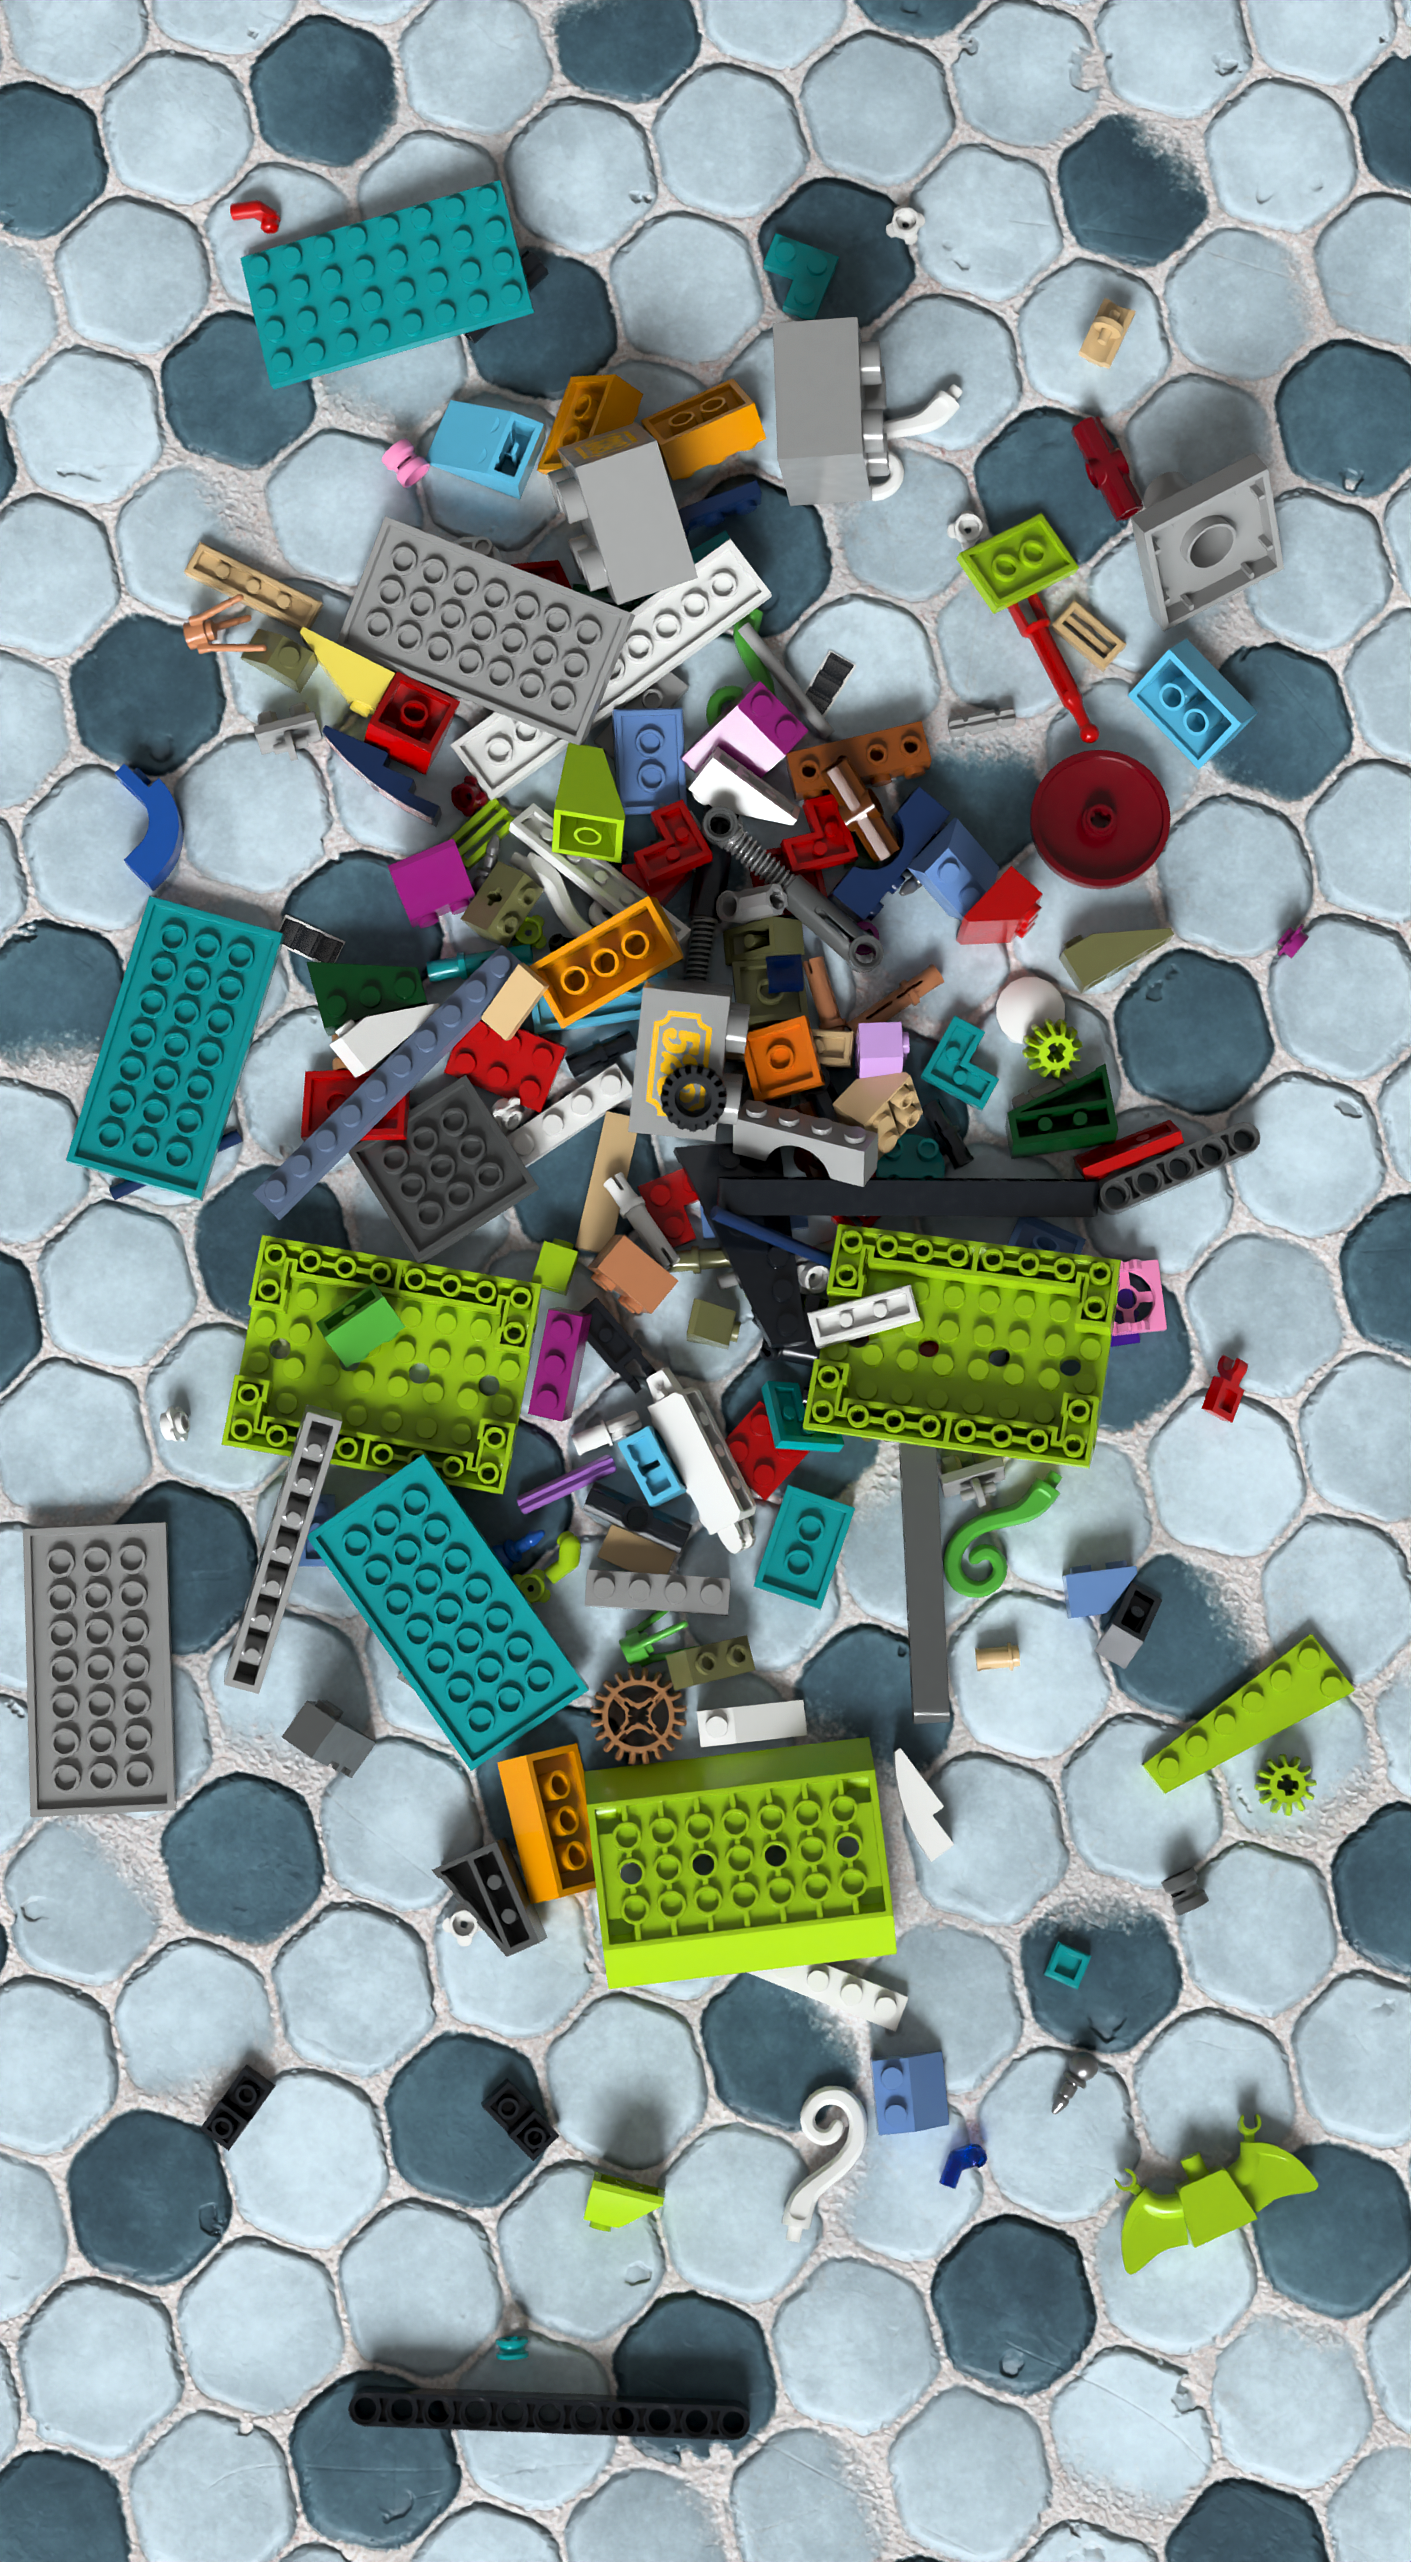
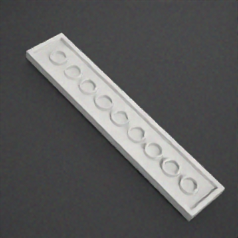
M731 539L695 564L698 575L697 579L658 591L630 612L635 615L590 730L611 716L613 709L622 708L772 597L769 589ZM494 712L452 743L451 747L469 772L477 778L478 784L492 801L495 798L501 797L565 750L568 743L571 742Z

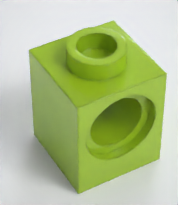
M554 1238L553 1243L544 1241L531 1282L542 1284L543 1289L566 1296L579 1258L578 1251L573 1250L574 1244Z

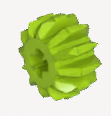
M1045 1018L1042 1029L1038 1025L1032 1024V1030L1035 1032L1034 1036L1026 1035L1023 1039L1030 1045L1022 1049V1055L1025 1058H1029L1027 1066L1031 1070L1037 1069V1073L1041 1077H1046L1051 1072L1054 1078H1059L1062 1068L1067 1072H1072L1073 1069L1069 1063L1071 1060L1081 1061V1056L1075 1051L1083 1047L1082 1042L1075 1038L1078 1033L1073 1026L1067 1027V1023L1062 1019L1053 1024L1050 1018ZM1054 1043L1056 1050L1050 1053L1048 1047Z
M1279 1754L1278 1766L1271 1758L1265 1760V1764L1270 1770L1269 1773L1265 1770H1257L1256 1775L1264 1778L1265 1784H1254V1789L1266 1790V1793L1259 1798L1261 1804L1268 1803L1273 1799L1270 1805V1812L1277 1813L1282 1805L1284 1815L1291 1816L1293 1811L1292 1803L1297 1810L1304 1811L1306 1809L1305 1804L1300 1798L1314 1799L1315 1796L1305 1790L1306 1786H1316L1317 1783L1314 1779L1305 1780L1304 1776L1312 1771L1310 1766H1304L1298 1770L1301 1763L1300 1757L1294 1756L1288 1765L1286 1754ZM1283 1775H1285L1286 1780L1293 1782V1788L1287 1789L1289 1791L1287 1795H1285L1284 1790L1277 1787L1278 1781H1283L1281 1778Z

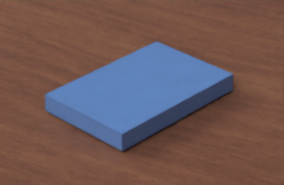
M682 708L613 709L615 786L625 815H648L657 810L661 803L667 806L682 799L687 806L685 763L680 759L684 754Z

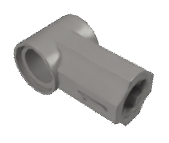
M768 884L742 891L726 890L720 894L716 902L717 915L724 922L743 924L782 915L783 910L788 906L787 894L782 890L780 884Z

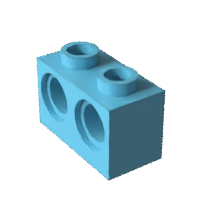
M647 1426L617 1443L650 1506L659 1507L686 1492L687 1488L683 1483V1479L667 1453V1447L655 1427Z

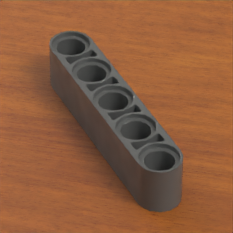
M1238 1123L1107 1181L1100 1189L1098 1207L1109 1215L1120 1214L1238 1162L1256 1150L1260 1144V1133L1251 1123ZM1234 1134H1246L1250 1139V1147L1246 1149L1239 1148L1234 1143ZM1202 1148H1214L1218 1152V1161L1214 1163L1207 1162L1202 1157ZM1180 1161L1184 1163L1187 1169L1186 1175L1183 1177L1173 1175L1169 1167L1170 1162ZM1140 1175L1152 1177L1155 1182L1154 1190L1144 1191L1141 1189L1137 1182ZM1108 1189L1120 1191L1123 1196V1203L1120 1205L1110 1204L1106 1200V1191Z

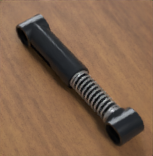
M709 804L704 807L703 819L706 813L713 808ZM717 817L710 821V827L714 833L722 835L728 832V823L723 818ZM707 841L706 843L712 852L713 861L696 868L688 917L692 919L691 924L693 926L690 927L692 932L690 933L691 938L688 940L690 944L687 946L689 950L686 952L688 955L685 958L687 962L684 964L686 968L683 970L685 975L682 976L684 980L706 982L710 978L707 975L711 972L708 967L712 966L709 961L713 960L710 955L714 954L711 949L715 948L712 943L716 942L713 937L717 936L714 931L718 930L715 925L722 923V920L717 915L716 902L720 894L728 889L727 885L732 859L730 851H726L724 848L721 849L719 846L712 845Z

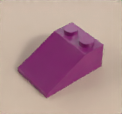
M761 681L752 682L680 759L696 774L718 746L752 773L762 778L786 756L809 730Z
M454 839L445 841L388 866L395 889L412 928L418 925L420 928L432 926L439 921L440 916L452 912L453 915L465 912L475 897Z

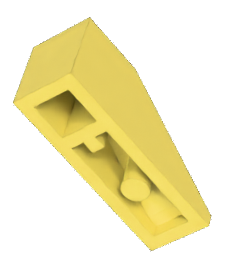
M302 627L300 635L303 643L308 650L314 653L316 661L347 703L350 704L349 708L360 716L366 718L369 714L373 716L396 674Z

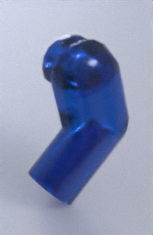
M971 2143L952 2150L948 2155L939 2183L956 2189L963 2170L975 2166L980 2168L985 2165L988 2158L986 2151L980 2145Z

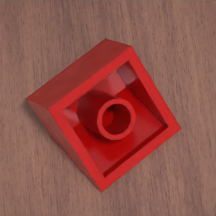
M397 671L368 723L364 742L387 752L391 759L426 775L442 746L460 701Z

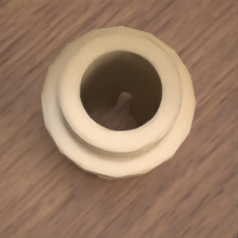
M1007 1642V1646L975 1648L977 1671L1009 1667L1010 1671H1013V1667L1020 1666L1018 1645H1011V1642Z

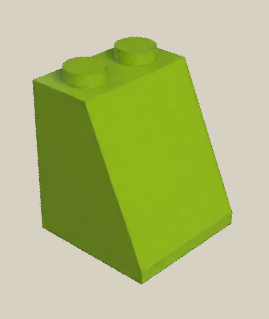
M568 743L554 807L552 852L621 863L625 813L603 748L592 747L586 744L579 746Z

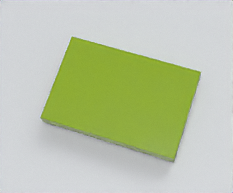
M1042 512L960 552L956 558L993 614L1075 574L1079 569V566Z

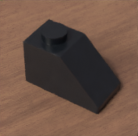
M1131 1582L1104 1628L1094 1651L1105 1657L1108 1661L1126 1669L1143 1644L1162 1599Z

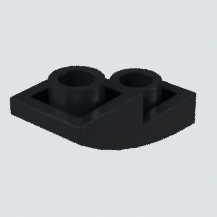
M246 2065L210 2113L200 2130L229 2151L276 2085L249 2065Z
M508 2078L481 2102L482 2107L532 2161L559 2137V2134Z

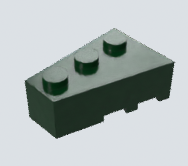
M307 962L323 1026L328 1037L335 1035V1031L350 1019L356 1023L368 1016L428 1005L418 967Z
M1106 1064L1097 1067L1095 1071L1078 1080L1075 1078L1067 1082L1066 1086L1048 1095L1045 1093L1007 1112L1005 1129L1011 1159L1115 1143L1118 1124Z

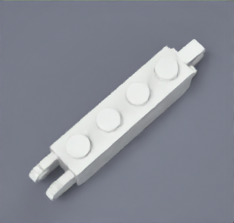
M669 1368L649 1376L646 1380L654 1404L647 1408L651 1414L652 1424L660 1432L667 1446V1453L683 1479V1483L687 1488L686 1492L692 1497L699 1511L698 1515L701 1523L708 1529L710 1535L718 1533L722 1543L726 1546L725 1548L731 1553L736 1554L742 1552V1550L752 1548L757 1537L753 1533L748 1517L754 1515L756 1503L700 1390L693 1387L683 1389Z

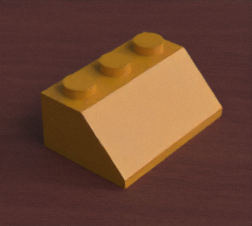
M616 374L570 377L537 471L547 475L548 472L563 468L557 448L632 424L638 414L643 393Z
M733 378L640 420L644 430L657 440L666 473L673 481L689 478L695 471L708 465H717L723 462L727 456L738 451L750 450L758 442L766 439L755 403Z

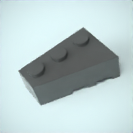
M320 1699L317 1702L306 1701L282 1735L283 1739L310 1758L326 1766L331 1764L334 1770L341 1771L350 1778L353 1777L376 1744L372 1739L340 1718L344 1713L341 1709L328 1700Z
M502 1838L432 1869V1872L438 1878H441L455 1894L454 1897L461 1905L463 1904L475 1917L477 1924L506 1957L534 1946L548 1938L534 1904H530L527 1887L506 1838Z

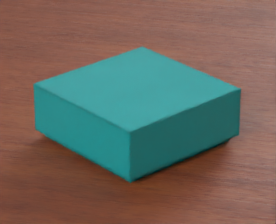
M1057 1941L1043 1974L1078 1990L1091 1955Z

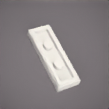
M911 1285L807 1313L817 1349L920 1321Z

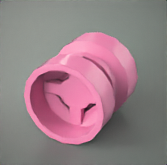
M406 438L392 445L382 457L384 465L389 470L396 472L397 480L404 488L416 484L425 476L430 468L429 463L422 456L416 455L414 446Z

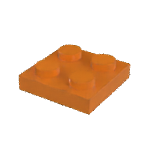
M800 1016L747 1033L745 1054L743 1053L755 1101L766 1103L825 1085L807 1016Z

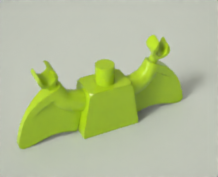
M1244 2114L1238 2119L1237 2127L1240 2133L1244 2135V2141H1240L1238 2159L1227 2169L1221 2165L1207 2169L1200 2152H1195L1182 2158L1180 2162L1188 2179L1174 2185V2193L1157 2194L1146 2185L1141 2187L1138 2184L1137 2175L1132 2170L1124 2168L1127 2173L1131 2174L1133 2178L1132 2184L1128 2187H1123L1116 2179L1115 2184L1122 2191H1131L1135 2195L1125 2212L1121 2229V2252L1125 2271L1128 2274H1135L1154 2257L1167 2249L1189 2245V2242L1194 2248L1257 2220L1255 2212L1258 2213L1273 2200L1316 2190L1318 2182L1303 2163L1289 2152L1270 2143L1255 2141V2133L1261 2127V2118L1258 2114L1254 2116V2129L1245 2127L1243 2122Z

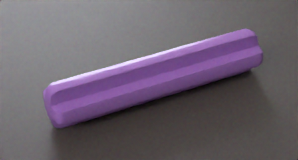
M610 1455L602 1456L519 1495L516 1498L517 1503L523 1514L530 1513L615 1473L617 1467Z

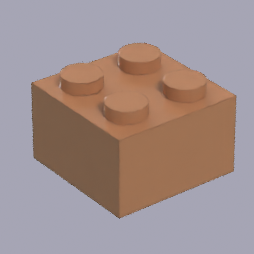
M613 1235L587 1267L594 1273L590 1278L605 1291H616L620 1295L617 1301L633 1314H652L678 1282L674 1276L625 1235Z

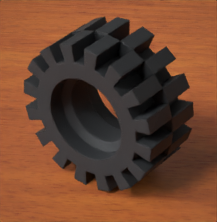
M691 1063L685 1064L681 1068L678 1067L667 1077L662 1087L660 1101L663 1113L667 1115L671 1124H676L677 1128L681 1130L688 1129L689 1132H696V1130L702 1129L703 1131L708 1129L709 1126L714 1125L719 1120L725 1110L727 1092L722 1078L715 1073V1070L704 1067L702 1064L692 1065ZM699 1084L705 1088L708 1094V1102L703 1109L689 1111L682 1106L679 1095L686 1085Z

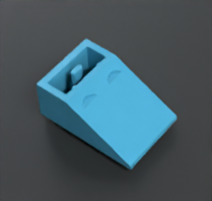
M450 400L425 460L431 466L520 500L545 442V427L541 422L512 411Z

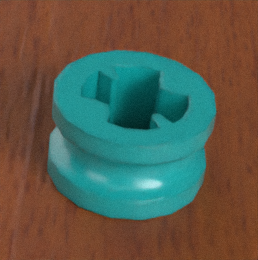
M505 2336L496 2338V2345L500 2347V2351L496 2353V2359L518 2360L528 2358L529 2351H526L524 2347L528 2343V2337Z

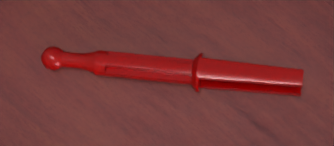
M1035 593L1027 597L1037 618V621L1030 625L1018 603L1007 607L1021 636L1030 639L1063 706L1073 715L1080 728V739L1088 744L1096 742L1100 734L1099 728L1091 723L1084 709L1082 694L1049 631L1051 620L1038 594Z

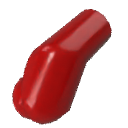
M260 200L231 204L230 213L234 221L255 218L261 222L260 228L265 233L274 234L279 230L278 223L281 219L278 212Z

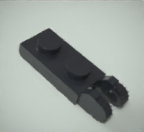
M596 1297L579 1311L592 1314L587 1342L614 1374L618 1373L636 1394L642 1389L640 1383L624 1367L635 1359L647 1377L655 1374L657 1371L641 1354L642 1349Z

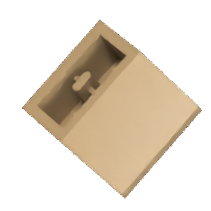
M906 1072L856 1079L832 1104L839 1123L848 1126H858L864 1130L878 1133V1160L895 1147L897 1140L908 1128H912L917 1124L923 1113L911 1075Z

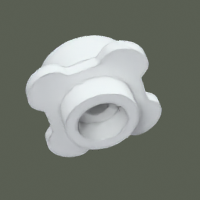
M898 206L893 211L892 222L886 226V233L891 238L898 237L903 239L908 245L915 244L918 240V230L924 226L925 218L921 213H917L911 208ZM907 223L909 226L904 228L902 224Z
M965 510L961 513L955 524L948 526L947 534L950 538L958 540L961 543L962 549L966 550L974 546L980 538L986 537L989 529L972 511ZM970 528L971 532L966 533L965 529Z
M517 1097L499 1099L490 1110L491 1115L504 1135L508 1129H514L523 1120L524 1114L519 1108L521 1101Z
M812 1261L805 1265H797V1274L801 1285L800 1293L812 1295L813 1293L824 1291L828 1285L829 1270ZM814 1273V1278L810 1279V1275Z
M172 1406L168 1407L167 1411L160 1415V1428L164 1438L173 1441H179V1439L182 1442L187 1441L190 1421L180 1406L175 1409Z
M458 1904L456 1912L451 1918L444 1919L442 1924L444 1931L447 1933L451 1932L461 1946H469L472 1943V1937L478 1931L483 1930L477 1924L475 1917L463 1904ZM462 1921L468 1923L466 1928L461 1927Z

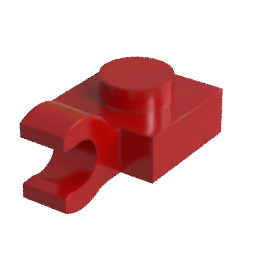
M1222 1355L1217 1365L1220 1377L1213 1376L1201 1409L1220 1420L1233 1423L1245 1391L1239 1387V1384L1247 1372L1248 1363L1236 1358L1232 1367L1234 1360Z

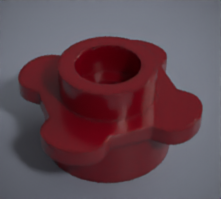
M473 775L466 776L462 784L453 787L451 790L453 805L462 811L466 817L474 816L475 810L479 806H484L488 803L487 793L481 790L477 784V778Z

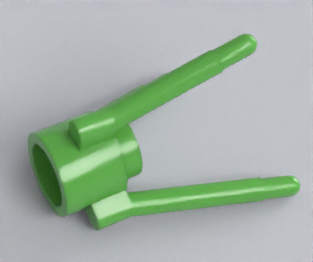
M657 1610L638 1626L625 1631L627 1637L620 1639L619 1644L628 1664L632 1666L639 1662L642 1668L654 1662L667 1660L666 1655L699 1647L693 1646L650 1655V1653L655 1651L653 1643L686 1628L688 1622L685 1620L651 1636L647 1632L640 1634L668 1612Z

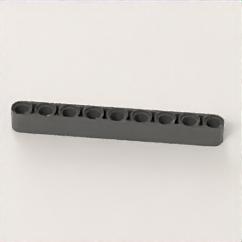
M899 1442L913 1724L949 1723L950 1707L936 1447Z

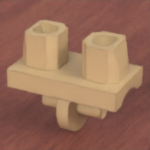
M1104 298L1078 355L1095 365L1110 369L1136 311L1120 307L1109 299Z

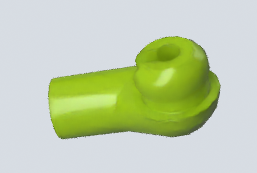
M570 1531L562 1532L558 1536L556 1541L559 1545L558 1560L543 1570L553 1585L576 1569L580 1563L581 1542Z

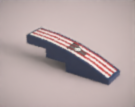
M324 726L322 732L326 742L349 768L375 791L406 812L437 827L442 816L440 806L414 795L417 789L414 779L389 769L391 760L387 752L329 726Z

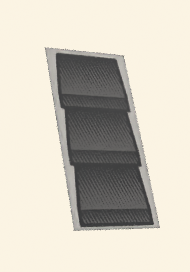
M829 650L804 691L824 718L856 667L855 664Z
M285 915L277 931L285 936L282 947L314 962L335 963L345 944V941L289 915Z

